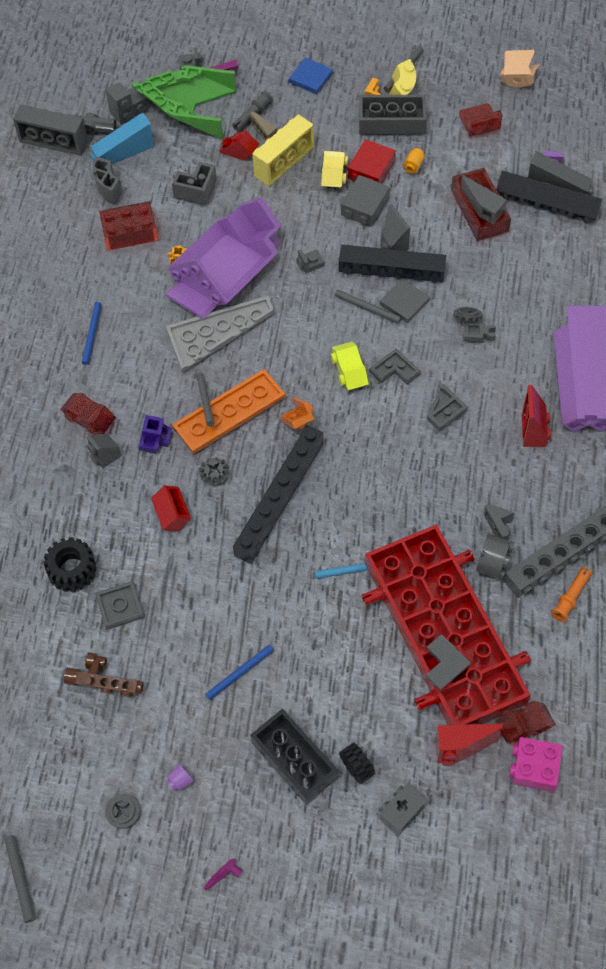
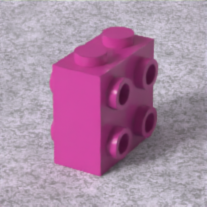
M520 737L518 744L514 743L512 756H516L515 764L511 763L509 776L513 777L512 784L555 792L558 785L562 745Z

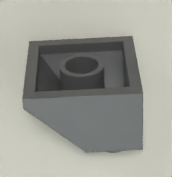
M390 204L382 234L381 248L407 251L409 250L410 227L393 204Z

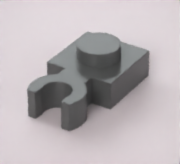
M465 322L464 341L482 342L483 338L493 341L496 334L489 332H495L496 326L489 325L483 327V323Z

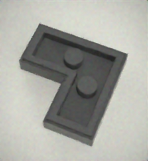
M394 349L369 368V373L380 383H383L395 373L408 385L421 375V371L397 349Z
M442 634L427 646L426 650L439 664L426 674V678L441 692L464 672L471 663Z

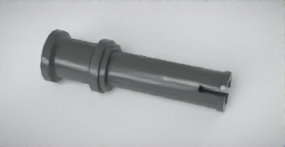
M262 91L261 95L252 101L251 106L232 124L234 130L240 132L251 121L250 113L252 111L257 114L262 113L264 108L273 102V97L269 92Z

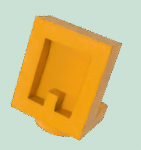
M372 78L365 90V95H381L379 93V79Z

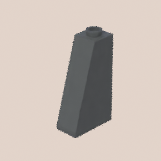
M535 151L530 163L528 178L592 195L594 187L591 184L593 179Z

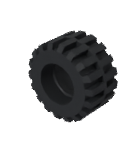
M69 537L68 540H65V538L60 539L61 542L59 543L57 541L54 542V547L47 549L49 554L45 553V561H43L52 585L55 584L57 589L60 590L62 588L65 592H68V589H71V592H76L77 588L80 590L84 589L83 585L86 584L88 586L91 583L90 579H94V572L97 569L91 548L88 547L86 542L82 543L81 539L77 538L74 541L73 537ZM67 560H80L79 565L72 570L65 571L60 569Z

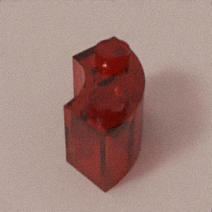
M73 393L60 409L68 421L76 422L94 435L96 433L104 434L116 419L114 414L105 405L92 401L83 393Z
M538 701L529 702L522 709L506 710L500 714L499 719L495 720L496 724H502L503 726L501 733L506 743H516L520 737L525 738L530 734L534 737L556 725L546 705Z

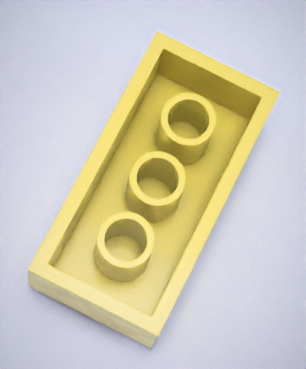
M298 114L283 128L279 129L274 136L267 139L260 148L253 152L254 177L270 186L314 148V124Z

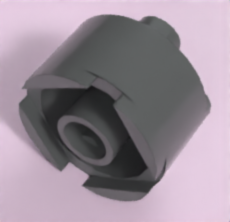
M488 534L476 571L503 580L505 568L511 556L507 552H512L515 542Z

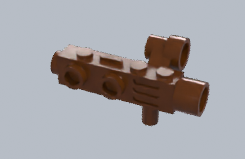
M88 652L85 661V668L89 669L88 672L67 667L64 674V684L101 688L100 692L113 693V690L121 691L120 695L130 697L133 696V693H142L144 682L99 674L100 670L106 667L107 657L98 656L97 653Z

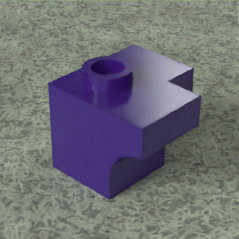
M145 415L138 450L157 453L158 446L168 447L172 428L164 424V418Z

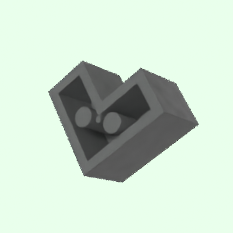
M118 82L106 89L110 113L120 124L148 110L146 97L134 87L127 90Z
M199 162L194 175L177 171L172 182L174 197L206 204L217 179L215 165Z

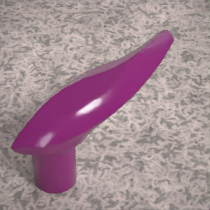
M231 859L210 878L204 889L211 888L219 880L223 879L228 872H231L238 878L243 870L235 865V859Z

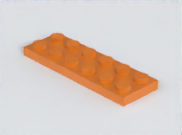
M263 369L210 401L214 420L213 426H207L202 406L172 424V427L194 455L286 398V395L267 371Z

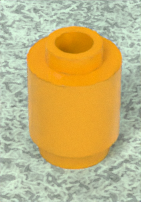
M414 148L409 152L403 163V167L408 173L415 174L419 171L425 160L424 152L419 148Z

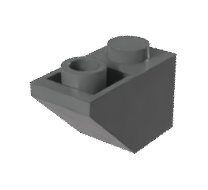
M108 434L87 436L89 444L87 448L91 453L90 458L95 464L105 468L121 457L118 445Z

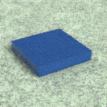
M304 58L289 77V83L317 94L333 74V69Z

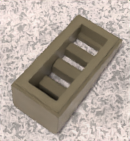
M253 111L250 113L251 125L265 142L277 133L276 126Z

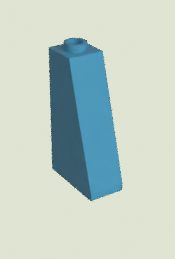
M139 114L92 145V154H90L92 162L94 163L95 158L99 157L110 160L114 164L153 148L151 124L145 114Z

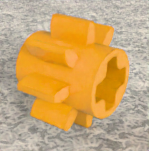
M181 245L172 247V252H168L170 264L188 248L184 249Z

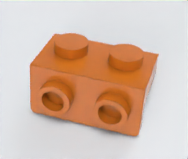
M294 397L292 400L296 408L281 415L280 418L282 423L289 427L301 429L306 426V423L314 420L312 415L314 410L310 403Z

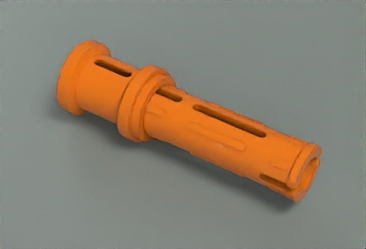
M586 567L580 568L566 594L560 596L557 607L552 609L551 615L556 620L566 622L569 612L576 607V599L592 575L589 569L584 575Z

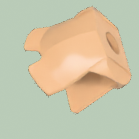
M505 51L504 68L500 73V79L505 85L520 88L531 86L534 83V75L540 64L531 65L530 67L529 65L535 51Z

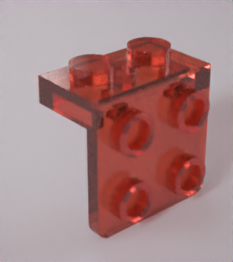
M490 104L478 105L459 111V116L469 137L501 129L503 115L500 110L493 112Z

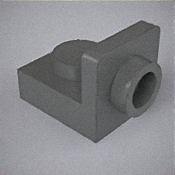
M194 47V54L179 55L180 70L181 67L186 65L199 67V63H202L201 53L197 52V47Z
M317 249L306 254L302 250L298 251L296 261L305 273L325 266V262Z

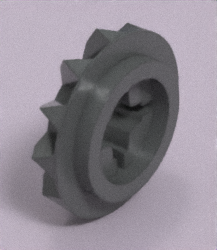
M460 307L454 310L453 316L461 322L473 323L482 319V312L474 307Z
M217 457L213 459L208 458L207 461L202 462L199 468L200 478L206 484L219 485L228 478L229 466L224 459L221 460ZM217 467L218 472L211 473L210 468L215 469Z
M127 794L114 796L106 805V819L110 825L118 829L128 828L130 825L135 824L139 817L138 802ZM117 806L122 809L128 807L126 810L128 817L124 815L119 817Z

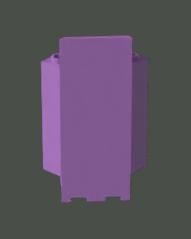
M263 197L244 202L230 215L219 218L168 267L171 276L177 283L165 294L166 297L204 319L216 306L227 304L278 253L276 247L281 242L275 232L282 225Z

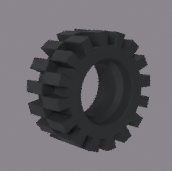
M354 742L339 752L346 769L349 770L351 776L359 784H363L376 774L373 765L370 763L371 761L366 757L367 755Z

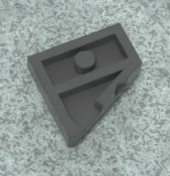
M442 384L438 396L435 398L433 406L428 413L427 420L441 431L465 413L468 406L445 384Z

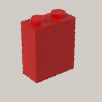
M365 139L348 166V179L355 182L357 177L361 175L382 184L395 163L396 150Z

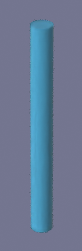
M365 563L315 571L316 579L368 571Z

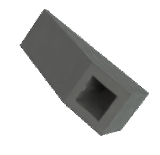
M464 175L462 176L461 190L475 212L482 219L494 224L505 212L507 200L476 183L474 180Z

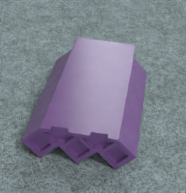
M567 306L568 324L554 331L562 426L573 432L587 426L602 432L606 430V306Z

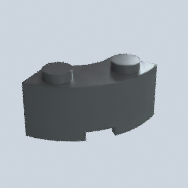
M96 157L93 163V173L97 190L104 199L116 204L122 193L120 178L114 175L110 160Z

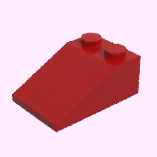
M528 385L521 414L523 447H546L547 441L551 440V429H548L547 425L550 423V412H547L546 404L533 385Z
M502 724L438 725L435 738L437 763H442L444 766L454 765L498 742L503 728Z

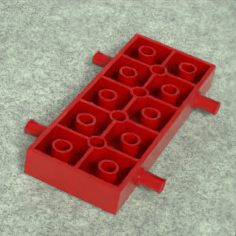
M436 524L366 553L365 565L377 588L361 594L365 606L381 599L385 602L418 666L430 693L414 699L415 705L418 706L417 709L421 711L436 704L447 725L483 724L528 704L531 695L516 668L531 663L529 655L526 656L528 654L527 651L509 657L460 567L474 561L473 554H470L471 550L468 549L454 556ZM442 634L471 665L440 692L426 678V674L439 664L426 649L428 645Z

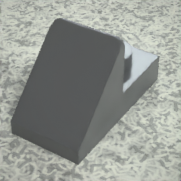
M491 504L485 505L483 515L494 535L509 540L510 529L507 523L513 521L515 513Z

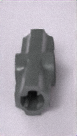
M92 112L87 113L85 116L71 115L83 118L87 135H94L96 132L112 133L116 130V119L101 118Z

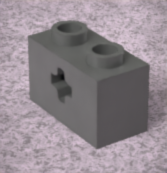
M409 783L405 787L401 785L394 792L393 796L395 797L390 803L386 801L379 809V820L396 836H399L427 806L428 800ZM398 806H405V810L401 809L400 811H398Z

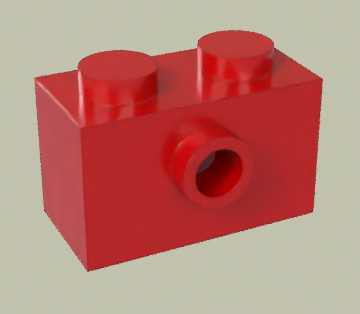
M164 485L151 497L163 530L178 532L191 520L179 487Z

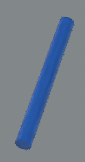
M95 302L82 358L83 365H89L102 305L100 302Z
M267 645L205 693L208 700L214 698L274 651L273 648Z

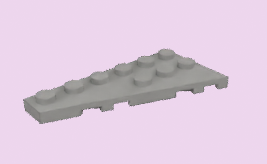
M261 297L211 312L204 319L198 316L167 325L166 330L182 373L274 314L269 297Z

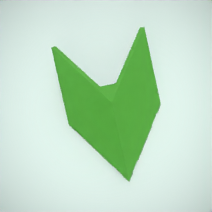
M186 65L181 67L179 71H168L146 78L147 81L139 84L138 82L131 83L132 87L171 117L223 139L221 119L198 116L194 113L197 105L236 93L235 71Z

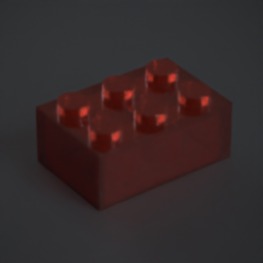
M150 201L99 211L107 251L158 241Z

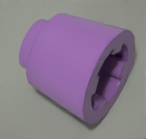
M180 763L168 775L169 779L166 781L174 791L176 789L180 791L194 782Z

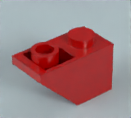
M244 130L240 133H235L231 137H226L221 143L222 146L219 152L244 160L253 156V152L257 149L259 143L247 130Z

